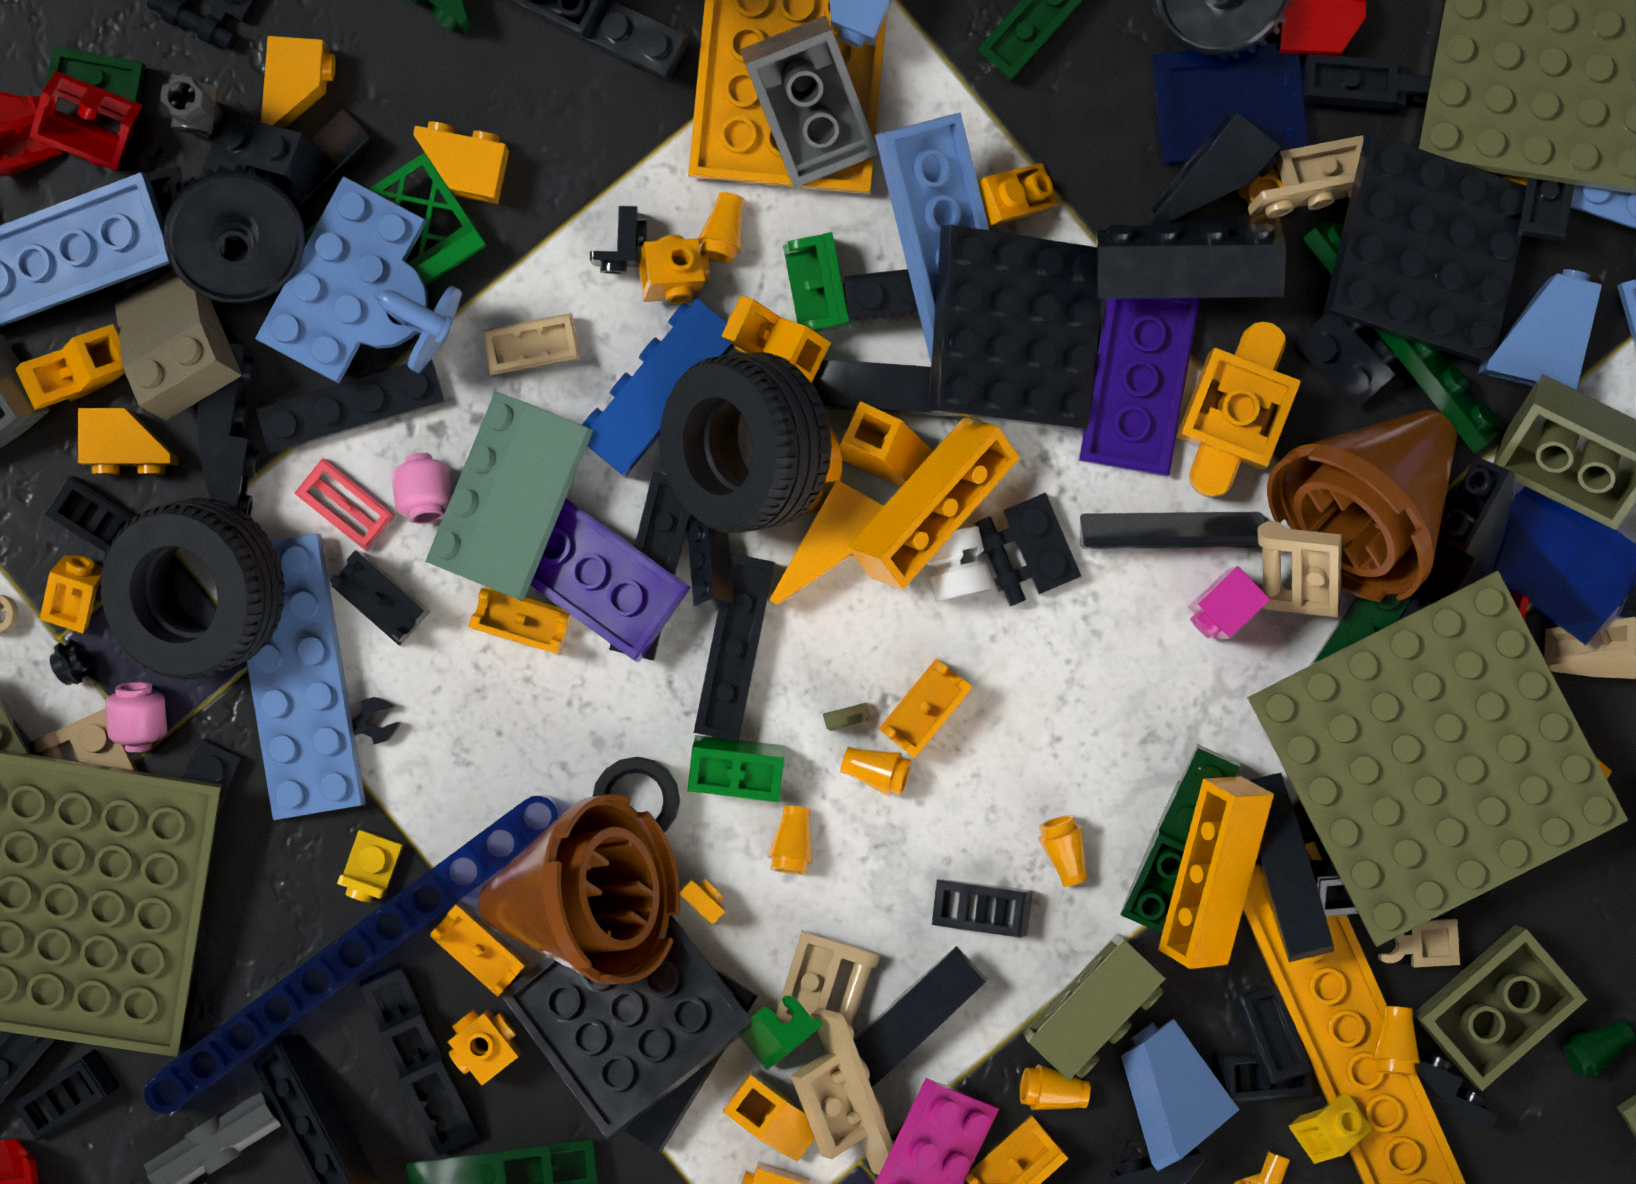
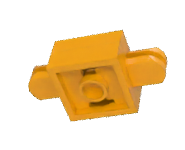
M1254 323L1242 334L1235 355L1218 348H1213L1207 355L1176 438L1199 447L1189 472V482L1192 488L1202 496L1217 497L1230 490L1241 463L1260 471L1267 468L1301 382L1277 372L1286 347V338L1281 329L1273 323Z

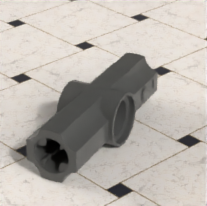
M176 75L169 84L163 85L160 101L170 110L172 115L171 129L193 134L196 138L213 140L225 113L216 101L218 88L210 84L197 82L193 77Z
M264 1090L258 1094L256 1093L223 1116L219 1113L185 1134L184 1140L144 1164L150 1183L190 1184L205 1172L209 1175L244 1153L242 1151L244 1148L283 1125L270 1097Z

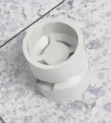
M978 526L956 530L928 561L927 565L935 568V573L930 577L936 602L993 589L988 565L979 561V555L984 551Z

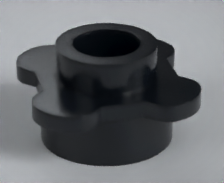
M72 639L66 641V645L58 643L54 646V653L50 655L49 662L55 676L63 684L68 686L72 684L78 685L83 681V678L87 681L94 678L92 660L84 647Z

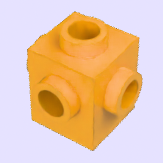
M669 235L660 238L658 241L643 243L637 259L643 302L666 301L670 305H681L696 299L704 282L709 281L710 275L709 260L706 254L700 253L698 238L684 239L680 235Z
M473 1009L452 1026L457 1034L448 1041L453 1048L448 1054L463 1074L471 1071L481 1085L489 1081L522 1053L512 1039L516 1035V1031L500 1012L494 1016L488 1009L479 1016ZM477 1037L484 1038L488 1042V1049H482L478 1046Z

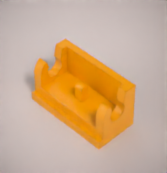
M489 587L481 588L478 594V606L476 612L471 616L468 628L551 653L561 654L572 615L561 607L525 597L523 602Z
M935 659L879 727V730L915 759L973 686L955 674L943 662Z
M463 902L457 903L447 913L445 919L430 933V937L497 997L529 963Z
M1031 1115L969 1171L965 1180L969 1184H1041L1067 1161L1068 1157L1063 1149Z

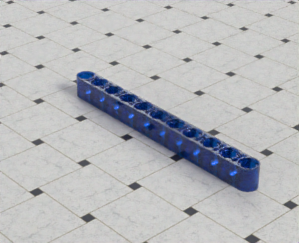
M544 794L534 795L522 801L153 1075L146 1083L144 1089V1098L147 1105L153 1111L160 1114L172 1113L186 1105L501 871L561 816L558 802ZM533 803H543L550 809L551 821L547 827L536 828L529 823L527 812ZM497 830L507 831L514 839L513 851L507 856L496 854L491 847V837ZM459 858H468L475 863L477 875L473 882L464 883L456 878L454 865ZM423 885L434 887L440 895V902L435 910L423 909L417 901V893ZM385 913L396 914L403 923L402 932L396 938L386 936L380 928V921ZM354 940L363 945L366 956L361 965L350 964L345 959L343 949L348 941ZM311 968H318L326 973L328 986L324 992H315L308 986L307 974ZM274 996H282L289 1001L291 1013L287 1020H280L272 1015L270 1002ZM242 1023L252 1029L254 1040L250 1047H242L235 1042L233 1030L236 1024ZM200 1051L209 1052L214 1056L217 1067L213 1074L207 1075L198 1069L196 1057ZM162 1079H170L177 1084L179 1097L176 1102H169L161 1097L159 1085Z

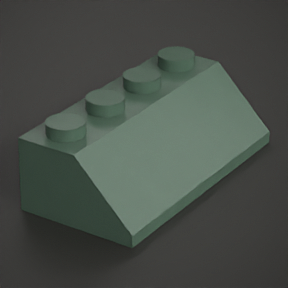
M495 391L425 562L524 602L593 430L527 402Z

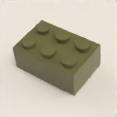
M1541 374L1501 437L1494 464L1515 473L1514 481L1617 530L1636 502V419Z
M1514 925L1413 1013V1017L1471 1085L1483 1091L1588 999L1526 928Z
M1116 934L1023 1032V1035L1028 1043L1068 1081L1075 1074L1083 1078L1099 1061L1100 1058L1096 1055V1052L1107 1040L1115 1044L1131 1027L1132 1024L1128 1021V1018L1140 1006L1147 1010L1162 995L1164 990L1159 985L1166 978L1125 939Z

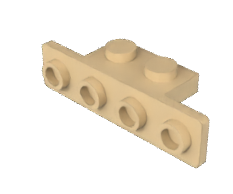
M1363 135L1280 151L1276 166L1283 187L1260 192L1248 206L1250 216L1266 214L1267 218H1277L1290 213L1297 207L1308 205L1309 210H1317L1331 205L1337 199L1347 197L1350 199L1363 145Z
M819 1008L811 1013L813 1020L818 1018L823 1024L817 1031L826 1053L792 1074V1081L822 1157L834 1159L860 1141L871 1171L879 1175L894 1144V1140L890 1137L884 1121V1108L873 1093L868 1080L870 1077L869 1069L858 1054L853 1041L854 1030L850 1022L842 1013Z

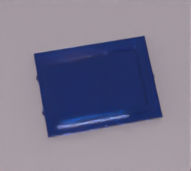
M1279 43L1267 44L1265 47L1256 45V52L1250 53L1248 50L1238 52L1239 59H1234L1231 55H1228L1227 60H1221L1216 55H1210V59H1206L1201 53L1196 55L1192 51L1153 54L1152 64L1156 96L1155 111L1158 118L1162 164L1187 162L1231 106L1280 145L1276 154L1280 151L1308 146L1305 124L1307 118L1304 113V103L1302 102V71L1300 70L1299 54L1279 53Z
M1524 486L1520 492L1515 494L1512 500L1502 545L1491 573L1499 571L1506 586L1515 593L1528 596L1529 603L1586 646L1617 607L1624 603V599L1636 585V544L1618 530H1614Z

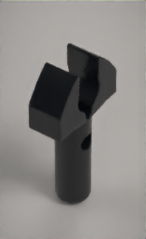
M380 697L362 700L363 709L357 717L352 718L354 735L365 734L371 737L373 745L389 741L398 730L401 722L379 727L376 724H369L368 721L373 719L377 711L393 708L396 705Z

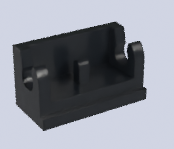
M354 550L347 558V565L341 572L334 574L330 580L333 583L331 586L399 646L430 613L427 608L369 557L358 550Z

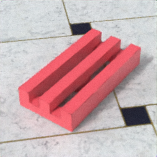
M324 458L320 460L294 492L295 495L365 551L371 547L372 542L376 537L380 536L384 531V527L395 517L392 512ZM324 472L329 474L380 515L376 522L372 521L320 479V476ZM314 485L369 530L363 537L308 492Z

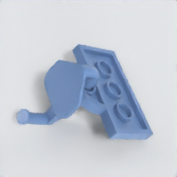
M343 176L304 248L302 260L297 271L284 284L255 339L339 384L360 344L378 349L396 347L417 334L420 337L410 355L408 368L416 373H420L446 341L462 292L456 287L450 286L442 295L434 311L428 309L427 289L419 274L405 263L427 222L423 218ZM390 315L401 325L394 324L390 319Z

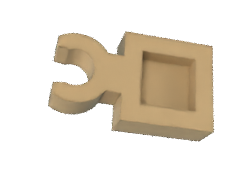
M1456 918L1431 919L1409 930L1408 934H1401L1395 937L1396 947L1391 953L1378 954V959L1386 963L1398 962L1405 954H1410L1412 967L1460 965L1458 921Z

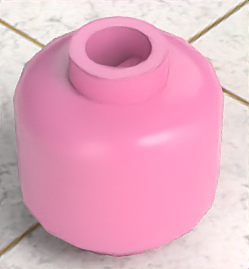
M415 453L407 456L405 463L399 465L392 472L395 508L401 515L408 517L409 521L415 524H428L443 519L453 495L451 472L448 465L443 461L432 459V455L429 453Z
M129 682L116 686V692L108 696L105 701L109 739L117 744L125 745V751L127 752L151 750L153 748L152 743L160 740L167 733L164 695L152 689V684L147 682Z

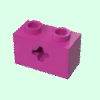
M1235 566L1221 574L1188 606L1194 613L1190 621L1207 639L1210 637H1217L1218 640L1227 639L1234 635L1270 599L1239 566Z

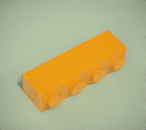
M964 417L847 548L871 579L904 590L1020 459L1019 455L998 426Z
M1242 776L1206 778L1202 781L1158 948L1159 951L1189 969L1228 965L1273 800V793Z

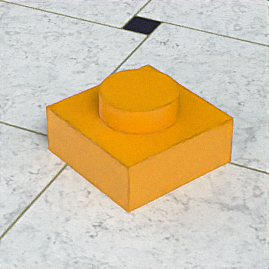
M692 878L679 893L712 925L726 911L720 904L725 896L707 879H704L699 885Z

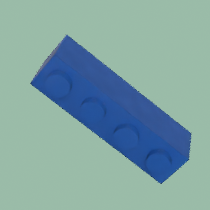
M696 298L691 306L687 303H682L668 320V324L672 326V329L662 341L655 337L649 342L638 357L643 361V364L633 376L627 372L624 373L609 392L614 397L604 411L597 407L582 424V426L593 430L587 447L624 477L629 474L660 436L661 419L666 401L679 378L695 363L706 358L725 356L734 346L721 337L727 322L698 298Z

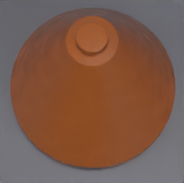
M1427 409L1294 448L1272 469L1268 478L1267 498L1275 522L1278 523L1285 519L1291 529L1342 534V590L1380 602L1386 594H1398L1396 596L1399 601L1411 596L1429 576L1433 566L1457 442L1456 429L1442 412Z
M616 794L585 798L566 810L484 885L478 900L479 912L489 926L595 982L611 985L639 981L659 967L673 943L672 938H665L669 916L678 915L680 912L679 877L672 849L655 818L648 811L637 812L629 805L630 798Z

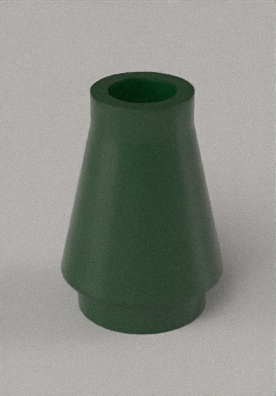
M1621 1019L1611 1025L1572 1035L1570 1042L1563 1046V1051L1570 1067L1579 1077L1584 1078L1589 1074L1595 1077L1627 1048L1636 1044V1038L1628 1023Z

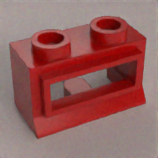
M55 70L41 93L29 137L43 142L52 149L64 150L87 159L95 166L107 167L117 171L128 151L142 105ZM59 98L79 105L77 113L83 119L93 120L100 113L122 122L119 133L116 134L56 110Z

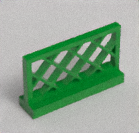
M425 152L368 189L379 196L396 199L395 204L400 207L402 200L428 206L425 218L427 223L419 236L421 237L418 256L410 262H405L419 274L425 286L487 246ZM422 166L433 181L429 200L403 195L406 177ZM399 182L397 194L385 191ZM437 188L448 204L435 202ZM433 208L453 211L463 227L448 237L429 234ZM318 222L305 230L304 246H306ZM427 239L440 241L425 251Z

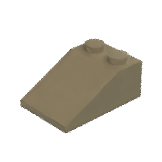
M174 270L169 271L115 304L123 369L137 403L141 408L164 420H168L242 376L211 300L189 288L177 276Z

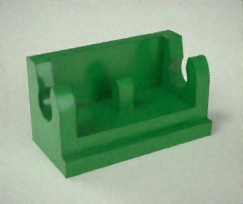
M823 233L821 235L788 241V245H783L797 323L807 326L816 333L849 327V318L833 233Z
M695 735L692 745L687 791L779 802L786 746L742 740L736 742L716 737Z
M786 995L782 998L784 1006L792 1013L790 1022H781L772 1010L764 1006L751 1017V1028L740 1036L766 1070L783 1059L823 1025L818 1018L813 1020L801 1004L791 996Z

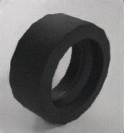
M639 756L618 760L607 767L596 781L592 797L610 794L611 788L616 781L626 774L640 773L648 775L657 782L662 790V810L655 820L665 833L676 819L680 804L678 784L670 771L655 760Z

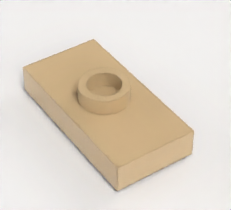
M572 313L482 330L491 376L581 359Z

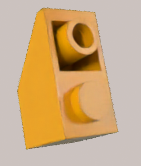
M428 122L427 128L415 126L413 135L453 195L494 204L499 203L509 155L507 146L499 143L500 136L483 131H473L472 137L454 134L455 127L439 122Z
M1043 163L986 176L977 181L990 231H997L1059 205L1053 190L1052 181L1047 175Z
M861 401L853 412L839 442L842 461L898 487H902L933 452L902 420Z
M78 408V464L92 467V474L119 475L120 467L138 466V474L165 475L166 466H179V457L134 412L125 408Z
M751 1069L724 1105L723 1113L757 1139L796 1162L799 1161L815 1139L803 1107L753 1069Z

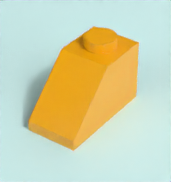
M268 36L261 123L286 128L326 94L327 81L334 80L336 61L335 54L329 53V48L323 40Z

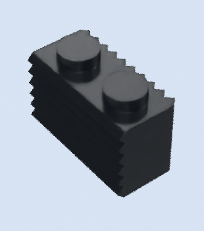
M908 269L844 276L846 307L851 326H854L857 322L863 326L866 321L872 325L875 320L881 324L884 319L890 323L893 318L899 322L902 317L907 321L911 316L916 320L919 317Z

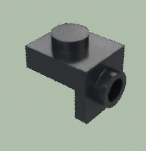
M619 206L617 251H590V262L594 266H600V273L626 274L627 267H638V246H643V243L647 242L648 224L647 219H639L640 213L637 206Z

